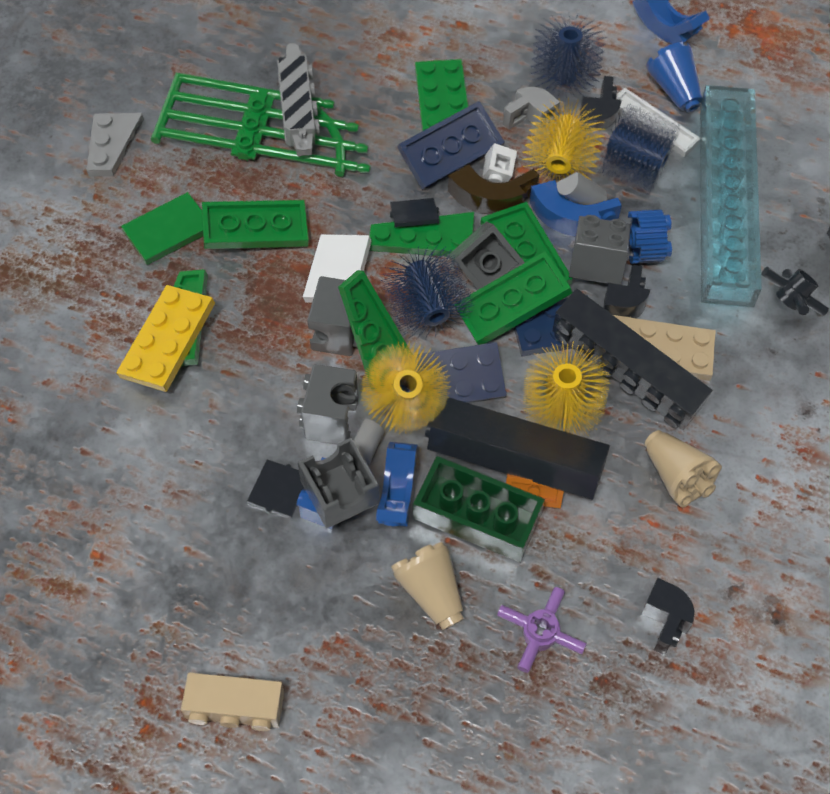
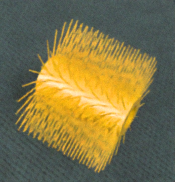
M569 98L568 115L566 105V115L565 110H563V116L562 113L560 114L559 109L557 110L560 117L547 108L555 117L552 120L550 115H548V119L535 116L543 124L539 126V122H531L538 129H529L536 136L527 137L533 143L525 144V146L530 147V149L532 144H535L531 151L522 152L525 154L529 152V155L536 152L541 154L531 157L542 158L531 160H542L535 164L544 165L535 171L548 168L546 170L547 172L550 170L548 176L554 173L552 178L554 179L555 174L557 176L559 174L560 181V174L561 180L562 174L563 179L565 178V173L566 176H569L568 172L570 171L572 172L571 174H574L572 168L576 171L579 170V173L582 175L581 170L585 171L587 169L586 172L589 171L591 173L592 171L587 167H597L591 161L599 160V158L592 153L601 152L594 146L602 145L603 143L594 138L605 136L597 134V137L592 138L590 136H594L596 133L592 135L586 134L606 129H585L591 128L589 126L598 123L582 124L595 117L592 116L589 119L586 118L580 121L581 118H577L580 112L577 116L574 114L576 106L571 115V111L569 113Z
M410 341L408 343L409 354L405 348L403 358L404 342L402 351L399 345L396 357V350L393 347L391 359L386 355L385 358L382 356L380 361L376 359L378 362H373L375 367L371 369L374 371H368L369 373H367L371 375L369 379L372 380L369 381L372 382H362L363 384L361 385L371 386L365 388L377 389L360 390L368 393L361 394L370 397L363 396L366 400L361 399L369 404L367 406L368 410L369 408L371 409L369 415L379 409L372 419L388 406L382 413L383 415L393 404L382 423L393 409L385 428L392 419L389 431L396 424L401 425L403 430L405 429V434L407 426H409L408 431H410L412 422L415 427L414 430H416V427L420 428L418 425L420 419L422 422L424 419L427 421L429 416H434L435 408H440L441 403L437 401H440L438 400L439 398H443L440 397L443 396L440 394L444 393L438 392L444 391H438L441 389L434 388L449 389L445 387H451L441 384L447 382L440 379L448 377L440 373L442 367L436 369L439 363L429 369L436 359L423 369L428 363L427 361L417 372L427 354L416 369L423 351L417 358L420 349L419 345L414 354L410 353V351H414V347L410 349ZM400 385L406 386L409 392H404Z
M567 344L566 360L565 353L563 361L561 360L564 352L563 347L560 359L558 357L559 364L553 358L554 365L551 361L548 363L546 360L544 362L548 364L547 367L545 365L542 366L540 363L537 364L539 368L542 367L544 369L543 372L541 370L538 372L537 369L528 371L535 374H544L549 378L545 377L543 379L540 376L536 377V375L524 378L527 379L524 381L529 382L528 379L533 381L524 384L532 386L531 389L525 390L527 391L525 392L527 396H532L523 397L532 400L523 402L538 405L534 410L540 411V413L535 414L540 416L539 419L551 411L549 415L539 420V424L550 417L548 426L551 425L552 421L558 425L560 419V430L563 419V431L565 432V424L567 430L569 423L567 431L569 433L571 424L573 427L572 419L576 424L578 419L580 423L582 421V423L590 425L588 421L583 420L582 416L584 415L587 420H592L594 417L584 414L583 411L595 414V409L600 407V405H605L603 403L600 404L604 400H599L598 398L605 399L606 397L603 394H608L606 392L609 391L602 390L607 388L605 386L589 384L590 382L601 384L608 380L594 378L595 380L587 378L585 380L589 376H598L599 373L597 372L590 373L597 368L590 366L587 370L586 367L589 365L587 361L582 367V364H577L574 359L571 364L572 350L568 364ZM537 380H539V381H540V380H542V381L544 380V381H546L547 383H545V384L542 383V382H541V383H540V382H539V383H538V382L536 383V381H537ZM540 386H544V387H546L547 389L542 390V389H540L539 387H540ZM586 388H591V389L594 388V389H593L594 392H593L592 390H591V392H590L589 390L587 391V390H585V389H586ZM546 393L547 395L539 396L537 394ZM589 393L592 395V397L588 398L584 394ZM583 405H587L588 407L590 406L592 409H586ZM531 407V408H523V409H529V410L535 412V411L532 409V407Z

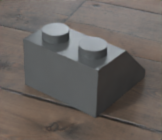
M487 221L449 254V259L455 261L454 265L460 269L461 273L477 290L525 263L498 229Z

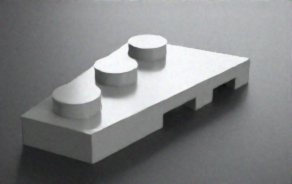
M142 113L93 115L87 163L89 177L115 175L125 156V149L128 143L133 141L138 125L141 126L144 120Z

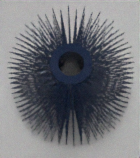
M570 17L569 26L564 22L565 27L559 24L562 29L555 25L553 27L556 30L552 31L549 29V33L552 34L546 36L544 33L548 31H544L541 34L545 37L538 39L537 36H534L539 42L533 43V45L539 49L532 51L533 54H537V57L531 60L536 62L534 59L538 57L542 58V60H538L536 62L538 64L531 66V68L545 67L539 69V73L547 74H543L539 78H550L541 84L555 80L551 85L556 82L558 83L557 87L559 84L562 87L563 84V89L564 85L565 89L566 85H569V88H571L570 84L576 87L573 82H576L584 89L586 88L580 82L593 86L585 79L590 76L587 80L591 78L592 81L596 80L589 74L600 69L595 67L598 64L597 62L603 61L599 56L603 54L601 50L605 51L598 46H593L592 43L607 37L592 38L597 39L596 41L588 39L593 34L587 32L593 28L581 31L585 26L581 29H578L579 26L576 27L575 23L574 26H570ZM595 71L593 76H600L601 74Z
M630 107L626 114L624 113L623 115L622 113L621 123L618 120L619 126L617 125L616 127L615 121L614 131L610 138H606L609 141L605 149L606 155H603V163L609 169L607 171H611L610 168L612 166L619 173L621 170L624 171L627 177L629 175L632 180L635 177L643 185L645 183L647 187L648 185L654 187L652 183L655 184L654 181L658 180V173L662 172L667 160H669L670 148L674 144L673 139L676 138V134L671 127L670 129H667L665 126L663 129L660 126L656 128L653 123L649 126L648 123L646 124L636 115L638 113H632L633 109L631 110ZM634 114L638 118L637 121L633 118Z
M418 247V261L414 262L412 258L413 263L406 261L410 264L408 266L399 264L406 269L395 270L397 271L396 273H403L402 275L384 276H395L391 277L395 278L394 281L389 280L392 281L390 283L395 284L388 283V285H392L390 288L393 289L391 290H395L393 293L391 292L392 296L398 299L396 302L394 301L395 305L397 303L402 305L398 307L401 309L395 310V312H403L400 314L403 316L397 318L398 321L403 320L399 319L402 317L406 318L402 322L407 321L409 324L418 321L416 324L411 325L412 327L416 325V329L424 324L422 326L423 329L425 326L426 328L430 326V329L432 326H435L436 338V325L437 328L439 324L442 327L441 323L444 322L445 324L446 320L454 321L449 317L462 316L452 311H460V309L467 307H460L456 310L451 309L464 306L460 303L463 300L460 295L466 294V292L464 291L459 294L458 288L462 286L458 285H462V283H454L452 281L456 279L454 276H456L455 273H458L457 269L459 268L447 265L451 262L436 265L444 261L442 259L438 261L441 258L440 256L436 257L431 263H429L431 257L429 260L428 258L424 260V257L422 260H419ZM453 269H456V270H454V271H456V272L453 273V274H451V273L449 272V271H451V270H453ZM389 295V296H390V299H389V300H391V303H393L392 300H394V299H391V298H393V297H391V295Z

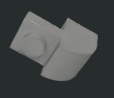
M524 87L516 90L515 101L508 103L504 107L503 125L510 130L528 119L530 122H539L540 126L543 122L535 116L548 119L544 115L546 113V115L554 117L547 108L558 116L557 110L560 107V102L542 88Z

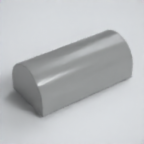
M578 172L556 183L558 192L574 203L591 205L607 201L606 190Z
M366 418L363 420L354 442L369 466L382 438L384 429L378 423Z

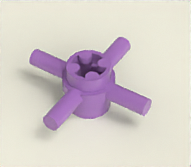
M554 587L544 610H537L526 616L501 605L497 616L523 627L527 647L517 666L522 672L529 673L538 651H545L555 643L581 655L587 643L560 631V624L555 614L565 594L561 588ZM537 625L546 629L543 631L542 636L536 634Z

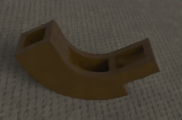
M467 165L448 176V192L458 203L467 209L489 215L524 203V199L530 197L531 187L538 185L539 174L533 168L511 181L495 183L483 179L470 165Z

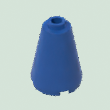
M676 42L658 51L659 56L654 60L651 57L646 64L649 74L681 111H695L700 107L703 98L690 44L684 45L683 42Z

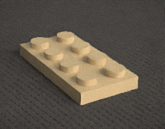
M613 315L696 378L706 381L711 380L716 330Z

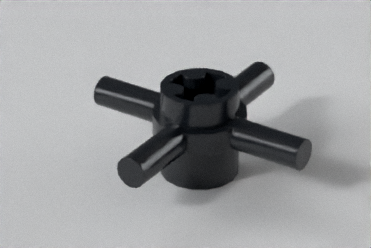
M769 267L763 269L761 275L780 288L776 295L787 307L792 310H798L800 315L808 314L809 308L821 316H825L828 313L829 308L811 296L819 286L805 271L798 269L793 274L790 269H785L781 276Z

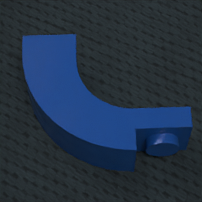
M668 0L632 1L636 12L645 26L660 39L669 43H684L703 29L702 24L710 19L707 11L690 16L682 15L672 7Z
M556 180L531 187L530 204L535 214L545 225L559 233L575 237L579 216L595 215L599 219L609 221L619 219L622 204L618 198L591 205H581L561 195L557 190Z
M389 442L382 495L376 515V521L380 524L387 526L408 525L414 486L417 444Z

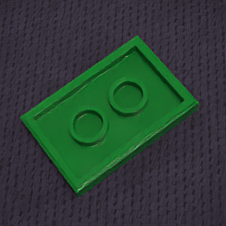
M187 192L123 224L121 228L145 264L149 265L203 237L202 210Z

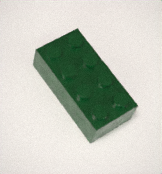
M436 456L413 502V519L521 563L542 515L545 499Z

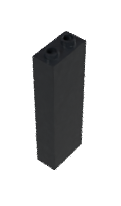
M450 397L445 400L443 407L439 406V412L435 411L433 421L428 422L425 431V437L429 438L427 450L502 473L530 479L535 483L591 500L594 499L610 445Z

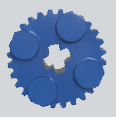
M661 209L628 212V218H632L629 247L632 249L633 256H629L630 263L663 262L665 257H671L672 244L671 241L667 240V232L671 230L670 215H664Z

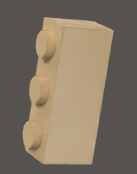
M188 673L181 711L184 717L189 719L188 721L192 724L206 725L208 721L220 722L221 726L227 728H238L239 724L251 725V728L254 730L270 731L271 727L279 728L284 688L282 682Z

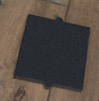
M434 198L390 202V218H393L394 227L439 223V207H436Z
M267 459L249 495L247 504L264 509L267 514L275 513L291 519L297 507L299 494L305 489L300 481L299 470L291 468L290 464L285 466Z

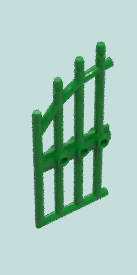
M177 72L150 139L154 144H159L161 138L165 137L231 149V156H236L242 160H255L256 155L259 154L335 168V175L338 177H343L345 170L370 173L371 168L368 164H358V162L345 159V150L367 153L368 145L343 140L339 130L358 132L359 125L353 122L347 123L346 121L332 119L323 111L321 107L324 109H334L335 102L330 99L311 98V101H316L317 116H313L314 120L318 119L319 127L327 128L332 137L315 135V145L335 148L336 158L315 154L297 156L296 151L260 145L262 136L285 140L284 129L266 126L268 118L283 120L282 110L272 108L274 100L281 101L279 90ZM182 83L246 94L250 95L246 104L179 92ZM175 101L241 112L244 115L240 122L173 110ZM169 119L234 130L238 131L236 139L232 140L166 128Z

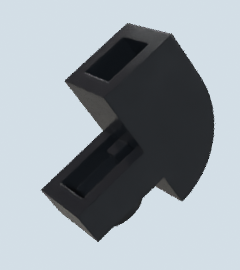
M604 76L600 98H582L580 116L583 113L587 115L582 117L580 121L593 116L595 118L582 124L598 123L589 126L591 128L585 129H606L615 122L622 100L616 99L617 86H613L614 77Z
M632 265L627 286L608 283L603 305L605 310L612 315L638 318L644 312L651 289H645L646 278L641 277L643 266Z
M657 578L642 614L664 624L654 651L665 655L670 646L676 648L682 632L685 634L689 632L694 622L695 612L691 599L682 589Z

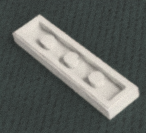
M624 88L617 94L616 99L622 100L619 114H626L629 111L628 107L630 105L631 110L633 109L632 113L639 114L641 111L646 118L648 116V118L652 119L655 115L657 119L659 117L663 124L665 122L667 126L668 124L671 128L673 126L677 139H673L675 145H672V150L682 157H685L699 145L701 138L680 124L678 125L676 121L628 89Z

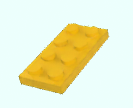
M166 285L118 368L117 375L121 379L167 392L215 305L213 298Z

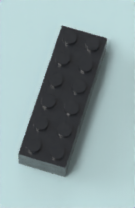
M576 288L556 311L552 330L554 336L561 343L563 341V344L573 345L580 357L584 356V359L587 356L586 361L590 358V360L594 361L593 363L598 364L600 372L610 374L605 376H612L620 382L619 385L624 391L629 394H636L642 399L644 406L651 411L657 410L665 416L664 420L674 428L679 427L684 430L712 393L713 389Z

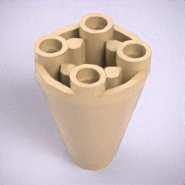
M657 430L647 437L645 441L647 453L670 496L680 507L688 506L701 496L706 498L715 491L716 485L714 482L722 466L712 456L668 433H663L661 430Z
M443 542L433 546L431 544L416 551L415 557L409 560L407 558L391 566L395 579L436 625H440L442 630L464 619L461 614L463 608L450 553Z

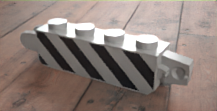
M289 43L286 46V56H281L277 60L285 143L295 148L297 156L312 155L315 135L320 134L319 121L313 118V116H317L316 101H311V98L315 97L314 82L309 83V79H313L312 64L307 65L306 55H301L298 44Z

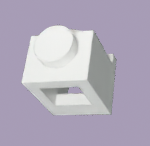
M494 143L485 154L486 161L482 178L495 183L508 182L513 175L517 151Z

